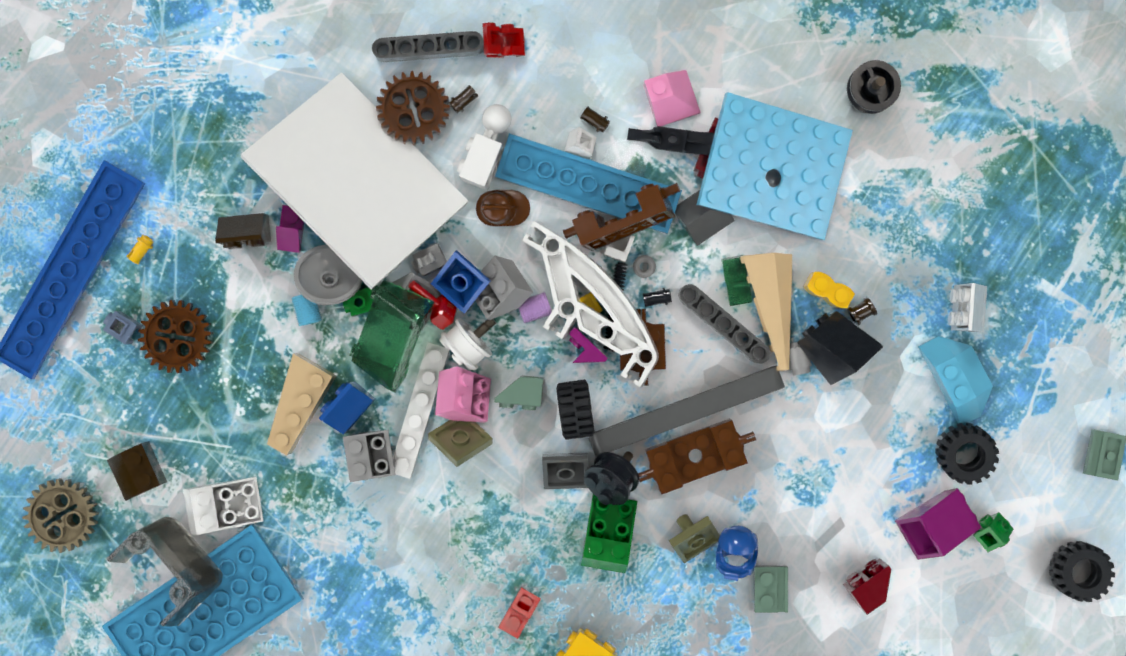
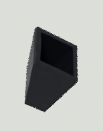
M837 311L830 315L827 313L821 315L815 320L817 325H811L802 332L803 337L797 341L798 345L830 385L856 373L883 348L881 343Z

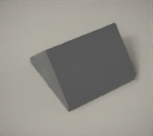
M700 190L679 203L675 210V215L696 246L735 221L731 214L696 205Z
M588 453L542 455L544 489L588 488L584 483V474L588 469Z

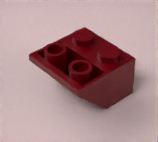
M880 558L869 561L864 566L865 569L860 573L854 572L846 578L847 582L843 584L858 607L866 615L884 604L887 599L892 569Z

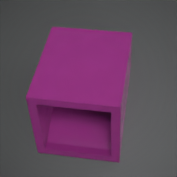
M958 488L943 491L895 520L918 560L945 556L981 528L976 515L971 511L965 496Z

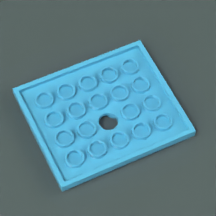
M727 92L724 95L696 205L819 240H825L853 130ZM772 169L777 170L781 175V181L776 187L769 186L765 179L767 172Z

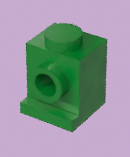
M370 288L359 290L350 299L343 302L345 312L350 313L352 317L380 309L379 305H377L378 301L374 288L372 290ZM357 298L363 300V304L360 307L355 304Z

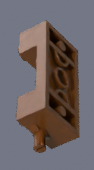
M652 183L643 186L641 191L636 193L642 211L638 209L630 211L626 214L625 218L620 220L615 218L605 222L604 218L597 213L590 212V210L583 211L577 214L578 218L572 220L574 226L563 230V234L566 239L577 235L581 246L594 251L675 217L668 196L681 192L679 185L675 183L666 188H661L659 185Z
M729 418L647 448L645 451L650 469L638 473L639 477H641L639 478L640 483L653 478L657 482L661 494H665L683 487V484L724 469L728 471L748 464L744 454V444L756 441L755 434L752 431L740 436L735 429L733 421ZM693 449L700 450L702 454L701 459L697 462L689 459V453Z

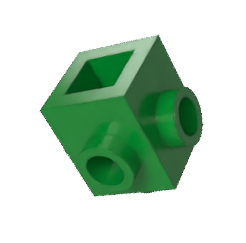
M997 512L992 516L987 514L979 520L981 528L973 536L987 552H990L998 547L1005 546L1010 541L1009 536L1014 529L1009 521L1000 512Z

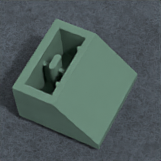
M521 375L497 395L494 402L499 403V407L513 408L514 404L522 405L524 410H536V407H541L544 377Z

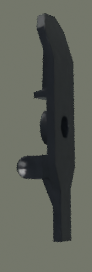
M659 126L653 127L652 130L629 128L627 140L647 142L658 150L709 156L714 133ZM670 136H675L677 141L671 143L668 139Z

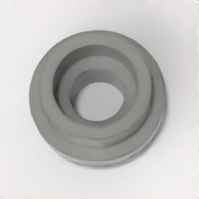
M642 255L635 259L633 270L637 276L647 278L655 272L656 264L650 256ZM643 262L649 266L646 271L640 269V264Z

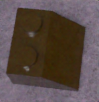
M149 441L138 444L107 460L125 501L167 483Z

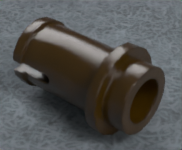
M468 85L455 98L451 97L449 105L456 113L463 112V108L477 98L478 94Z
M589 106L586 107L580 119L595 127L597 132L601 131L604 133L610 124L607 116H601Z

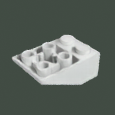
M976 283L954 285V289H951L950 302L953 303L952 312L948 316V324L951 325V330L984 332L987 286Z
M256 477L183 489L190 534L200 535L263 522Z

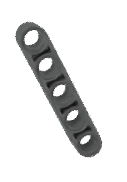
M476 31L379 38L372 44V52L381 62L476 56L484 50L483 37ZM473 38L480 41L479 46L474 49L468 47V42ZM454 40L457 42L454 50L445 48L448 41ZM426 42L434 43L432 51L425 52L423 50ZM403 44L412 45L409 53L404 54L400 52ZM383 45L389 46L387 54H378L379 47Z
M688 284L680 288L678 293L679 300L750 361L759 364L768 361L770 357L768 346L697 286ZM687 288H691L695 292V298L692 301H687L683 297V292ZM704 303H709L712 306V313L709 316L701 313V306ZM723 317L727 318L730 322L729 328L724 331L718 326V321ZM739 332H743L747 336V341L744 345H739L736 342V335ZM756 347H761L764 350V356L760 360L755 359L753 356V351Z

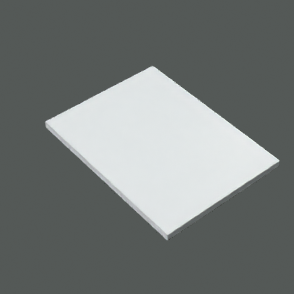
M341 72L241 154V158L372 290L468 203V200L409 140L404 144L402 137L395 141V133L387 135L389 127L381 128V124L385 120L377 119V115L381 114V112L376 111V107Z

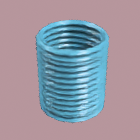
M302 295L291 298L298 326L322 321L318 304L307 300Z

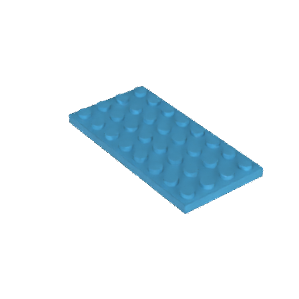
M253 523L102 625L121 656H220L304 598Z

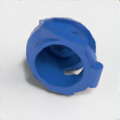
M738 525L725 528L718 540L716 569L724 575V579L738 581L739 578L751 576L758 556L757 535L744 526ZM727 555H737L748 559V561L742 566H733L725 562L724 557Z

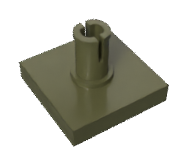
M449 420L428 433V439L456 467L493 444V438L476 422Z
M684 514L676 521L682 532L669 540L673 549L685 564L718 543L720 535L708 516L693 524L689 516Z

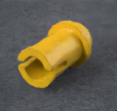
M142 234L141 237H137V243L126 257L135 264H139L147 251L153 248L152 244L154 241Z

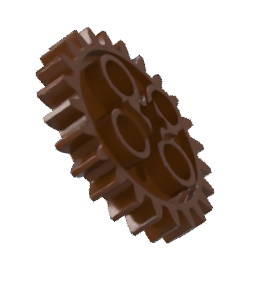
M411 71L410 77H406L405 73L402 72V79L400 80L394 75V83L386 81L388 89H380V93L384 97H377V102L382 105L376 106V111L383 112L377 115V119L385 120L382 122L381 128L389 127L387 135L395 133V141L402 137L404 144L407 143L408 139L412 140L413 145L416 144V139H420L421 143L425 144V137L432 141V133L440 135L441 131L438 127H446V123L442 119H449V114L444 112L450 110V105L444 104L449 101V97L442 96L445 88L437 89L439 81L431 83V75L423 79V72H420L418 77H415L413 71ZM407 89L410 90L413 105L417 108V118L420 122V127L416 126L413 111L410 109V101L406 94ZM422 90L426 92L427 96L419 99L415 96V93ZM401 96L405 99V102L397 105L393 102V99ZM428 111L434 117L430 120H424L421 114ZM402 118H409L412 123L409 126H402L399 121Z
M170 300L169 307L166 302H161V309L153 306L154 314L146 313L149 320L141 321L145 329H139L138 332L144 334V337L139 338L138 341L145 344L140 350L148 351L144 358H153L150 365L153 366L159 363L158 370H164L167 366V373H172L174 367L177 373H182V368L186 371H191L190 364L198 367L197 359L201 361L206 360L202 353H210L206 344H213V341L207 339L213 332L206 329L212 325L211 323H204L207 315H198L201 308L192 310L193 303H188L185 306L184 301L179 300L176 305L175 300ZM166 317L171 322L167 330L162 326V322ZM188 321L193 324L191 333H187L184 329L185 323ZM156 332L176 333V335L194 337L195 341L175 340V338L157 336ZM161 340L167 343V349L164 352L159 349V342ZM184 343L189 346V353L186 356L181 353V346Z

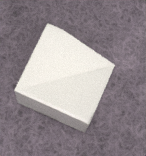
M577 127L569 133L565 151L587 159L593 154L597 137L581 127Z

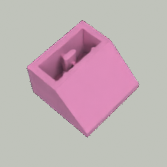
M458 366L439 371L435 415L452 421L487 422L491 378Z

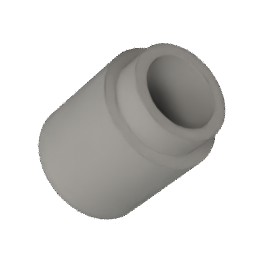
M797 342L790 343L789 370H792L793 376L811 372L810 366H812L809 357Z

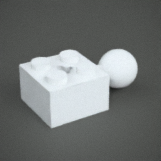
M499 104L491 105L484 111L482 116V122L486 128L482 136L476 133L474 138L470 137L466 146L468 151L466 160L461 159L457 169L462 181L487 191L504 151L502 143L497 142L496 138L498 134L505 132L511 124L509 110Z

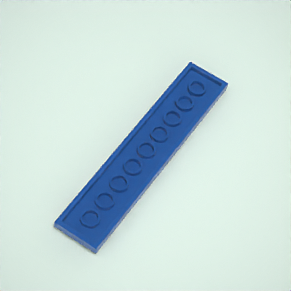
M104 160L3 336L0 342V362L30 379H35L146 183Z

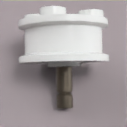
M457 318L455 320L456 325L448 332L443 331L439 341L445 348L453 352L451 356L459 365L463 364L468 370L475 371L478 368L477 364L485 356L488 358L492 356L491 350L481 337L496 324V321L494 319L486 320L485 323L483 322L474 330L465 321Z

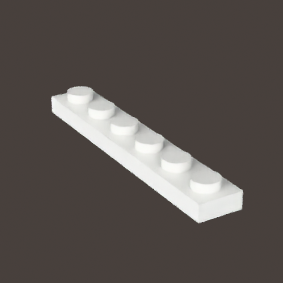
M430 342L427 343L393 456L396 475L409 479L412 477L437 394L439 371L444 370L450 349Z

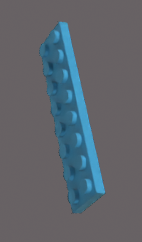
M510 133L495 175L496 178L620 219L625 218L626 214L630 211L637 209L642 211L636 193L640 192L643 186L653 183L661 188L668 187L667 185ZM681 192L668 196L674 214ZM673 218L652 226L650 229L668 234Z

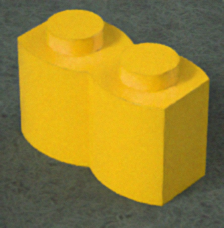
M811 272L803 285V288L809 294L823 298L827 304L838 309L848 308L855 295L851 288L841 283H835L830 276L822 272Z

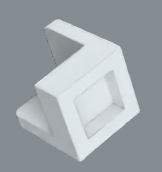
M630 235L607 245L604 255L625 263L635 236Z

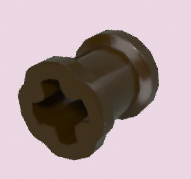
M867 297L857 306L847 308L848 314L857 326L867 317L878 314L873 303Z

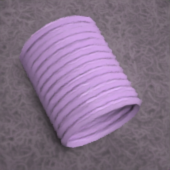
M545 292L529 297L519 308L525 324L526 322H532V320L550 316L552 312Z

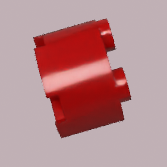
M493 22L482 24L484 55L486 57L525 56L523 28H514V24H502L501 28Z

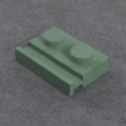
M1091 429L1083 474L1118 481L1126 436Z
M755 566V613H788L787 566Z

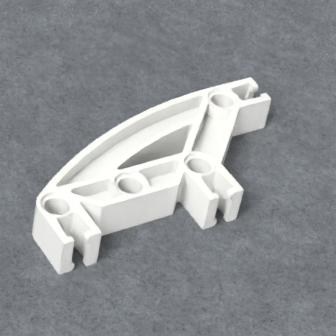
M533 221L531 225L533 230H541L546 234V238L540 245L532 241L531 235L526 233L522 241L542 252L555 304L543 327L554 331L555 327L552 325L560 315L567 320L562 331L555 333L561 339H566L577 320L581 331L618 354L633 353L621 376L631 379L632 375L629 372L637 362L645 370L640 380L635 379L633 383L642 387L659 359V353L638 311L617 283L594 260L563 237L540 223ZM552 240H557L559 243V248L555 252H551L549 249V243ZM575 277L599 300L613 321L580 301ZM568 302H571L574 306V311L570 315L564 312V305ZM605 326H610L613 330V335L609 339L602 335V330ZM643 350H649L652 353V360L649 363H645L641 359Z

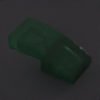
M744 255L721 259L730 306L752 302L750 283H748L746 278V266L740 260V257Z

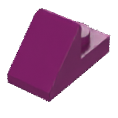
M282 205L280 226H276L277 250L300 253L305 222L288 205Z
M575 327L569 333L572 336L569 341L578 349L581 346L585 349L573 363L605 362L608 359Z

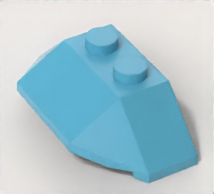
M940 336L918 346L957 422L966 425V423L981 417L993 385L973 347Z

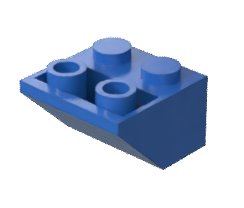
M356 381L343 383L335 392L337 397L334 400L328 401L320 410L323 414L319 419L342 434H346L376 399Z

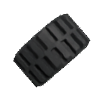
M584 379L558 383L556 391L563 437L565 440L593 436L595 430L587 381Z
M958 423L957 428L953 426L948 427L949 432L947 434L943 432L941 434L943 439H938L936 443L939 448H935V453L938 456L936 459L940 467L951 479H955L961 484L965 482L967 485H972L973 481L978 484L982 482L981 478L985 477L988 479L990 477L988 473L996 470L994 463L999 462V458L996 456V454H999V449L995 446V440L981 427L974 426L972 423H966V425ZM966 443H976L978 445V453L975 459L967 464L957 463L956 453L958 449Z
M1076 541V543L1068 542L1067 547L1060 546L1059 553L1054 552L1052 556L1055 557V560H1050L1049 564L1053 567V570H1049V575L1054 577L1051 579L1052 583L1066 596L1083 602V600L1092 602V598L1096 600L1101 599L1100 594L1106 595L1109 592L1107 587L1113 586L1114 582L1111 581V577L1115 578V572L1111 571V569L1115 567L1109 561L1111 559L1110 556L1104 553V550L1087 542ZM1088 559L1091 564L1090 576L1082 583H1075L1072 577L1074 566L1077 562Z

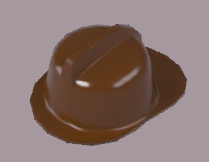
M515 190L487 191L479 197L476 204L478 218L489 226L519 225L527 219L530 212V204L527 197Z

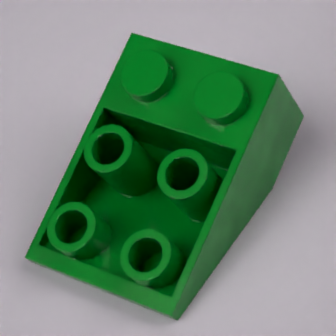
M593 494L581 566L626 573L638 501L628 499L622 505H604Z

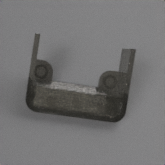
M162 517L130 534L106 559L109 562L127 563L135 554H143L151 547L178 579L169 591V597L176 607L160 624L162 626H179L221 584L223 575L217 565L176 518Z

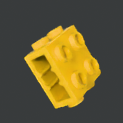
M580 627L577 632L573 631L566 641L568 643L564 651L560 649L556 656H618V654L615 652L616 648L607 641L602 643L596 639L598 636L588 628L583 630Z

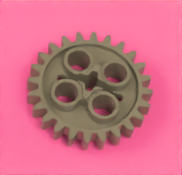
M62 478L56 479V482L53 480L47 481V486L40 484L39 490L32 491L34 497L26 499L31 505L23 507L29 513L23 516L22 519L29 520V523L24 528H31L32 531L28 534V537L36 536L34 544L42 541V549L50 545V552L56 551L58 547L59 553H62L66 548L68 551H72L75 546L80 547L83 545L82 540L86 542L90 539L87 533L92 534L95 532L91 525L98 524V521L94 520L93 516L98 515L99 512L92 510L98 504L90 503L93 494L85 495L87 487L79 490L80 482L72 485L71 479L63 483ZM62 494L68 499L67 505L61 502ZM77 504L76 509L63 515L61 519L52 522L47 527L44 526V523L60 515V512ZM43 506L49 511L48 517L42 514ZM74 513L80 517L79 524L73 521ZM55 526H58L60 528V536H57L54 533Z

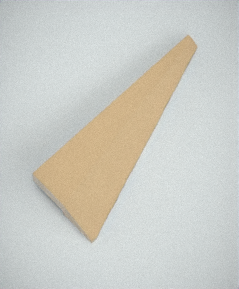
M765 253L741 256V263H745L749 275L746 277L747 281L752 284L756 296L753 299L763 330L768 332L771 341L770 351L775 353L779 365L776 369L777 371L789 370L792 254Z

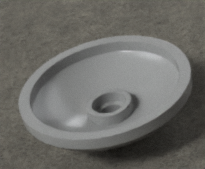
M328 245L317 246L305 252L297 261L294 269V281L300 294L307 300L320 305L342 303L350 299L362 284V280Z

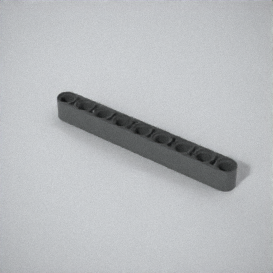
M777 365L594 432L593 436L588 437L594 455L597 457L600 453L612 452L780 390L785 385L780 372L776 369Z

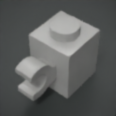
M436 243L413 254L414 261L411 263L417 274L421 273L422 276H426L443 268L447 260L439 244Z

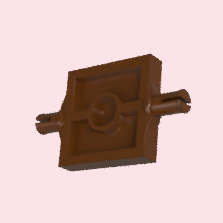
M636 309L641 316V309ZM642 309V320L659 353V359L653 370L666 369L665 324L646 322V309ZM649 350L642 351V361L649 363L652 360V353ZM633 353L620 355V371L624 370ZM636 362L631 370L639 372L640 380L645 368ZM648 378L645 381L644 386H649Z

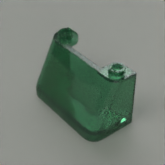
M384 280L380 286H375L370 298L373 299L358 343H354L349 356L352 357L351 361L386 389L396 393L407 376L412 353L421 330L425 326L427 314L431 313L435 302Z

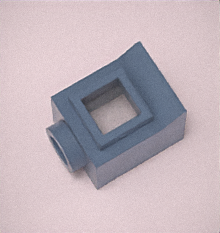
M122 311L110 312L103 322L106 325L103 330L125 345L132 344L134 341L131 339L132 334L136 329L143 327L141 323Z

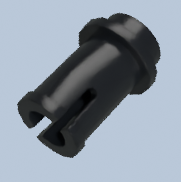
M664 287L660 291L643 293L645 307L663 303L668 305L669 302H672L670 289H665Z

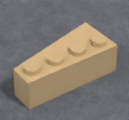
M293 353L267 445L286 456L292 454L337 375L301 354Z

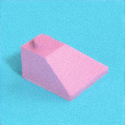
M686 70L665 73L644 81L643 86L657 127L701 113Z

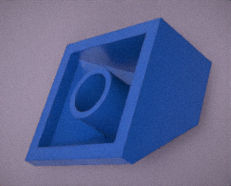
M456 250L431 282V285L465 314L491 280Z

